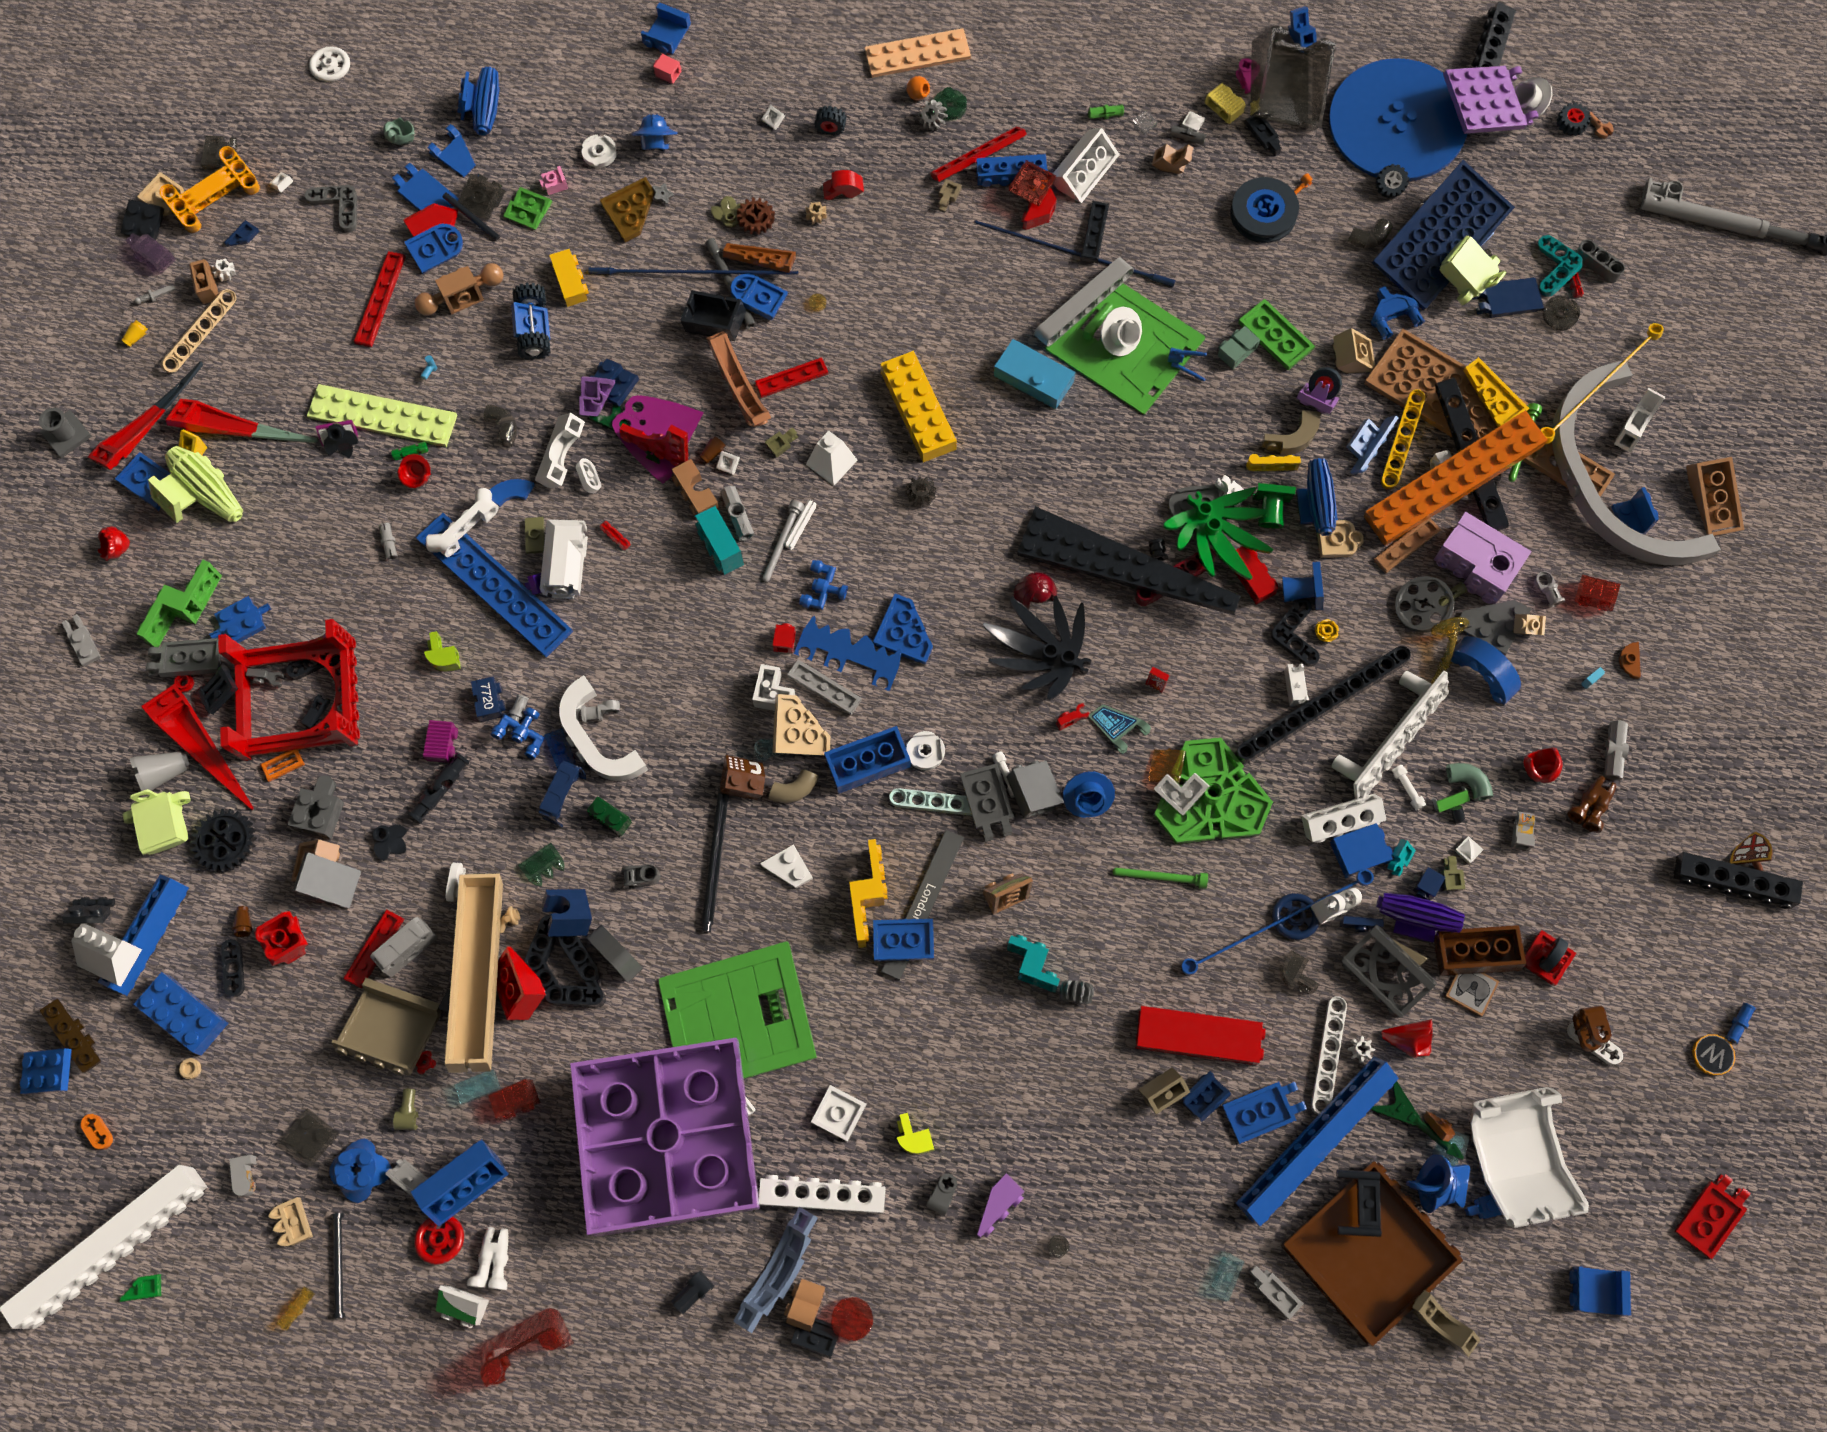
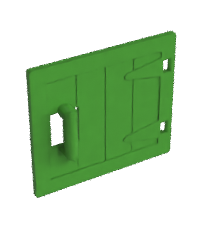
M1123 283L1049 347L1046 346L1045 350L1144 415L1180 371L1178 368L1171 367L1172 363L1168 362L1171 347L1181 350L1187 348L1190 351H1196L1205 340V336ZM1119 307H1127L1135 311L1139 316L1142 326V334L1137 347L1131 353L1123 356L1111 354L1105 349L1101 338L1099 341L1093 338L1094 333L1102 325L1107 314ZM1098 310V313L1093 317V319L1088 323V325L1083 330H1081L1080 328L1094 313V311ZM1186 355L1183 363L1179 362V365L1184 366L1192 355ZM1154 387L1158 389V391L1152 397L1148 393Z
M787 941L665 976L658 980L673 1047L737 1038L740 1047L743 1079L817 1058L790 944ZM782 988L790 1017L788 1020L784 1018L778 990ZM762 994L767 996L773 1024L767 1026L764 1023L758 995ZM675 998L677 1009L671 1011L668 999Z

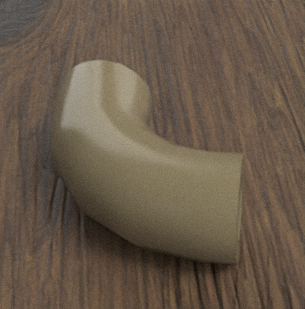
M801 770L798 778L792 783L782 784L774 782L769 794V800L780 803L799 801L812 791L819 776L808 770Z

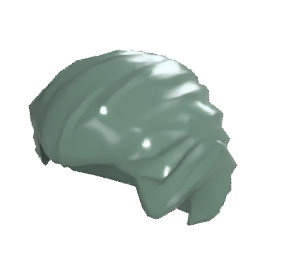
M401 118L384 124L383 131L388 141L397 145L413 142L415 130L409 121L406 120L404 122Z

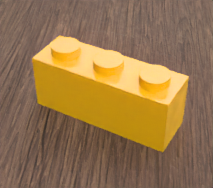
M570 248L550 254L549 256L567 307L588 301L586 294H589L586 283L582 284L581 282L584 277L581 269L577 270L576 265H579L576 255L571 254Z

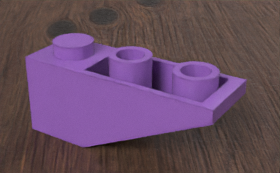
M1007 1173L991 1189L977 1233L979 1238L982 1235L987 1237L995 1229L992 1225L997 1220L1002 1222L1008 1216L1009 1212L1007 1209L1011 1205L1016 1207L1024 1199L1021 1196L1024 1193L1023 1189Z

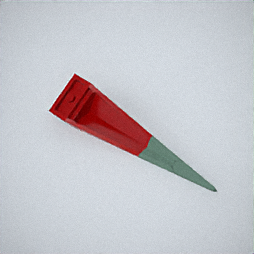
M180 398L166 418L167 426L182 427L186 431L311 443L318 442V439L315 437L259 424L197 400Z

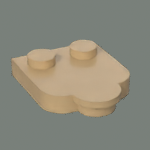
M159 172L137 198L141 202L163 207L165 209L163 216H167L173 212L161 197L160 188L163 185L170 184L175 187L179 194L185 191L179 184ZM173 193L168 194L167 197H171ZM184 207L178 208L177 211H182Z
M1336 520V528L1329 536H1321V534L1317 533L1320 558L1351 557L1364 542L1362 533L1355 530L1354 525L1347 520Z

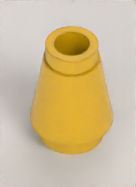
M135 320L133 323H130L122 341L131 347L147 334L145 332L148 329Z

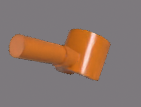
M1308 173L1301 177L1302 184L1294 190L1296 195L1302 189L1309 187L1308 184H1312V177Z

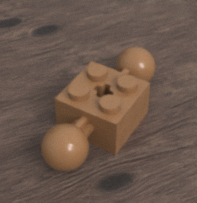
M488 263L483 266L480 274L474 277L468 266L459 268L455 272L443 275L435 280L440 290L439 293L433 295L423 292L419 294L415 299V308L420 314L429 316L437 311L438 304L446 302L451 314L457 313L483 301L484 298L479 286L483 284L488 286L499 285L504 277L503 270L497 264Z

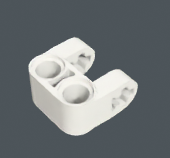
M1350 888L1318 901L1311 908L1320 924L1334 920L1339 915H1344L1350 909L1360 904L1362 895L1358 889ZM1353 895L1354 898L1349 901L1348 897Z

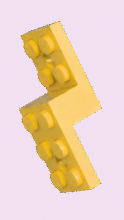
M876 839L868 840L873 879L849 882L858 948L866 947V942L869 941L868 926H863V922H867L865 908L885 905L884 900L888 899L886 883H882V880H885L884 866L879 864V861H882L881 845H876Z

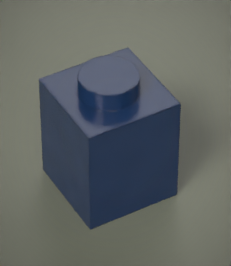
M1427 867L1421 874L1413 891L1417 893V897L1431 901L1436 896L1446 877Z

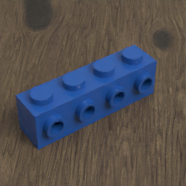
M1046 154L976 158L977 183L984 187H989L993 184L1006 186L1009 183H1015L1024 168L1025 171H1040L1047 178Z

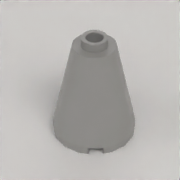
M181 752L129 758L141 791L156 789L186 771V766L190 765L186 754L182 755Z

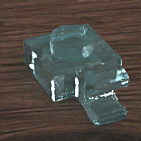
M1454 1131V1137L1448 1142L1451 1144L1455 1143L1463 1156H1465L1469 1136ZM1447 1156L1451 1166L1458 1164L1459 1159Z

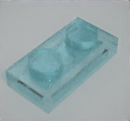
M494 1069L454 1085L462 1105L501 1089Z

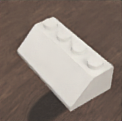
M1102 128L1089 129L1050 176V180L1059 191L1082 203L1118 158L1119 153Z
M81 923L75 930L74 937L71 940L78 967L118 986L123 984L142 950L85 923Z

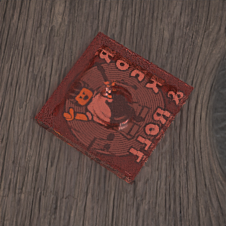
M1026 160L1009 186V191L1040 206L1057 176Z

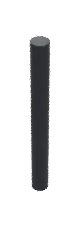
M447 192L443 194V199L495 241L500 238L498 233Z

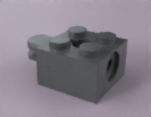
M327 775L320 776L313 791L300 789L288 822V826L293 830L332 839L344 802L338 797L333 796L336 782Z

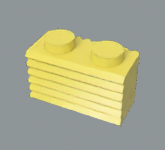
M1223 83L1209 92L1205 100V104L1228 124L1244 113L1246 105L1241 97L1233 94L1231 88Z

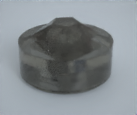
M1061 1235L1053 1236L1047 1244L1049 1253L1056 1258L1064 1257L1070 1248L1068 1240Z

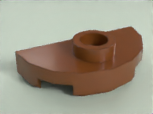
M1633 642L1625 646L1619 656L1620 667L1631 678L1635 679L1641 678L1639 642Z
M1426 1111L1423 1116L1424 1120L1442 1141H1450L1455 1135L1454 1130L1451 1128L1452 1124Z

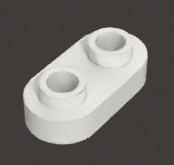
M581 459L576 464V470L585 491L596 493L601 488V482L595 466L590 460Z
M453 862L450 867L446 888V901H457L459 875H465L466 873L462 863Z

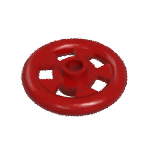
M451 1217L445 1222V1229H436L437 1224L430 1218L426 1219L419 1226L415 1234L414 1246L417 1255L424 1262L433 1265L444 1264L452 1260L460 1252L464 1242V1230L461 1223L455 1217ZM455 1230L456 1238L450 1240L448 1232ZM426 1231L432 1232L429 1240L423 1239ZM443 1236V1241L437 1243V1238ZM449 1245L450 1251L443 1255L441 1250ZM429 1246L435 1249L432 1255L426 1252Z

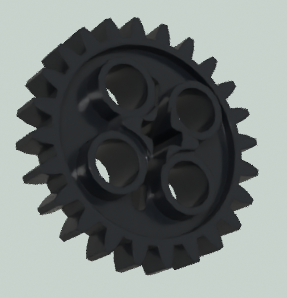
M221 809L220 814L214 810L213 817L206 814L207 820L203 821L200 819L201 827L195 826L194 828L198 832L191 834V836L196 838V840L190 842V844L196 846L191 849L193 853H197L194 858L200 860L199 864L205 865L209 870L213 867V870L216 872L219 869L226 872L227 867L234 870V864L241 867V860L248 861L246 855L253 854L249 850L250 847H256L252 843L253 840L257 839L255 835H252L256 832V829L251 827L253 823L247 821L248 817L242 816V813L239 811L235 813L232 809H229L228 812ZM227 823V827L221 831L222 825ZM214 829L218 834L224 837L226 841L232 844L236 848V851H233L231 848H229L211 831ZM241 835L240 840L238 842H234L235 838ZM213 838L212 843L207 845V841ZM224 850H227L226 855L224 857H220L221 853Z

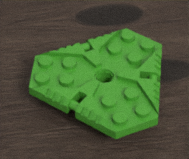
M1222 738L1185 741L1171 776L1177 783L1179 780L1186 783L1196 773L1210 787L1184 815L1180 814L1161 797L1154 817L1176 844L1211 841L1218 837H1221V839L1252 837L1260 835L1273 801L1250 773L1246 775L1242 770L1244 765ZM1237 775L1240 780L1236 782L1233 776ZM1208 791H1215L1217 793V797L1210 796L1208 794ZM1213 824H1219V830H1213Z

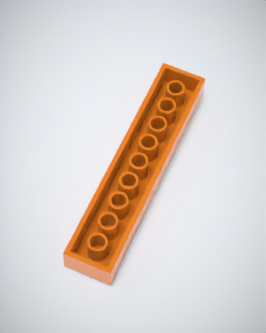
M1525 410L1366 510L1364 518L1383 545L1386 546L1544 447L1547 438Z

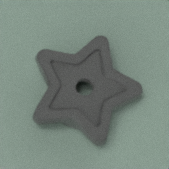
M665 183L660 187H652L655 192L653 199L660 203L664 202L667 205L668 198L672 197L674 193L667 189Z

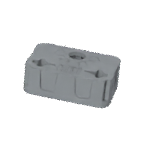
M415 917L375 950L370 958L383 973L393 977L437 940L438 937L422 919Z

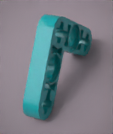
M1544 235L1538 241L1539 250L1559 264L1540 283L1542 295L1550 297L1560 290L1582 268V257L1553 236ZM1562 250L1565 252V255L1558 257L1555 253ZM1559 272L1566 274L1564 278L1556 277ZM1552 285V289H1545V286L1550 287Z

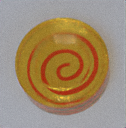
M813 294L809 298V307L813 311L825 309L827 305L825 296Z

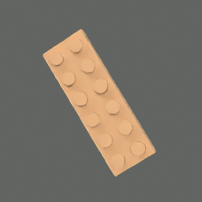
M963 28L865 47L872 78L971 59Z

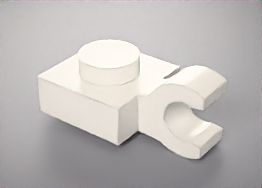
M1226 475L1221 480L1217 479L1215 486L1224 492L1223 496L1243 490L1234 480L1230 482L1229 477Z

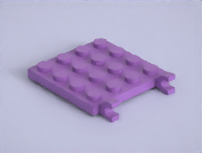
M1506 66L1449 69L1443 73L1464 134L1524 129L1527 125L1533 124L1532 119L1539 117L1537 111L1523 114L1511 81H1515L1517 79L1516 75L1522 73L1520 66L1513 67L1510 70H1507Z

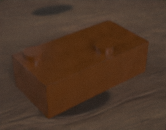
M1519 925L1462 929L1460 933L1437 931L1435 934L1434 943L1440 976L1521 971L1526 965Z

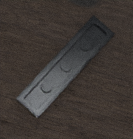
M1092 201L1080 261L1098 264L1109 203Z

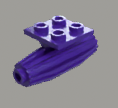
M1383 893V896H1378L1376 903L1380 913L1396 919L1393 933L1431 943L1434 942L1436 931L1460 933L1465 918L1464 913L1446 905L1410 895Z

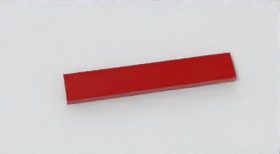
M1016 126L933 170L930 175L934 180L940 182L976 163V158H985L1027 135L1026 131Z
M387 252L355 336V344L372 348L406 256L404 254Z

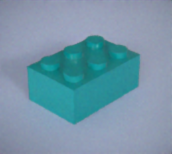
M716 506L695 515L697 534L701 541L704 540L705 548L708 554L713 557L717 570H722L725 575L743 566L741 550Z

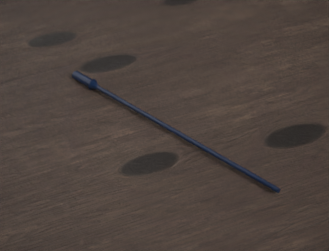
M977 220L974 222L981 226L1081 256L1082 254ZM1100 258L1098 260V262L1107 265H1110L1112 263ZM1135 269L1133 273L1148 277L1152 282L1155 281L1174 287L1176 282L1174 279L1156 273L1148 274Z
M611 266L588 268L589 274L608 275L615 273L799 275V271L787 273L783 271L648 270L611 268Z

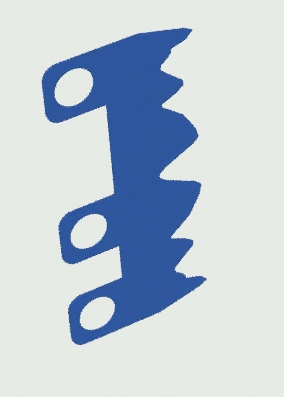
M815 615L811 618L803 629L794 654L799 656V649L801 647H808L811 653L806 659L812 661L816 649L820 648L828 652L824 666L829 667V661L832 658H836L840 661V667L836 671L842 672L846 660H851L877 670L872 685L877 686V679L885 677L888 680V686L885 690L890 691L899 669L901 649L890 656L887 655L884 646L876 652L873 642L866 635L856 644L852 645L849 629H839L830 634L829 625L818 629L817 624H815Z

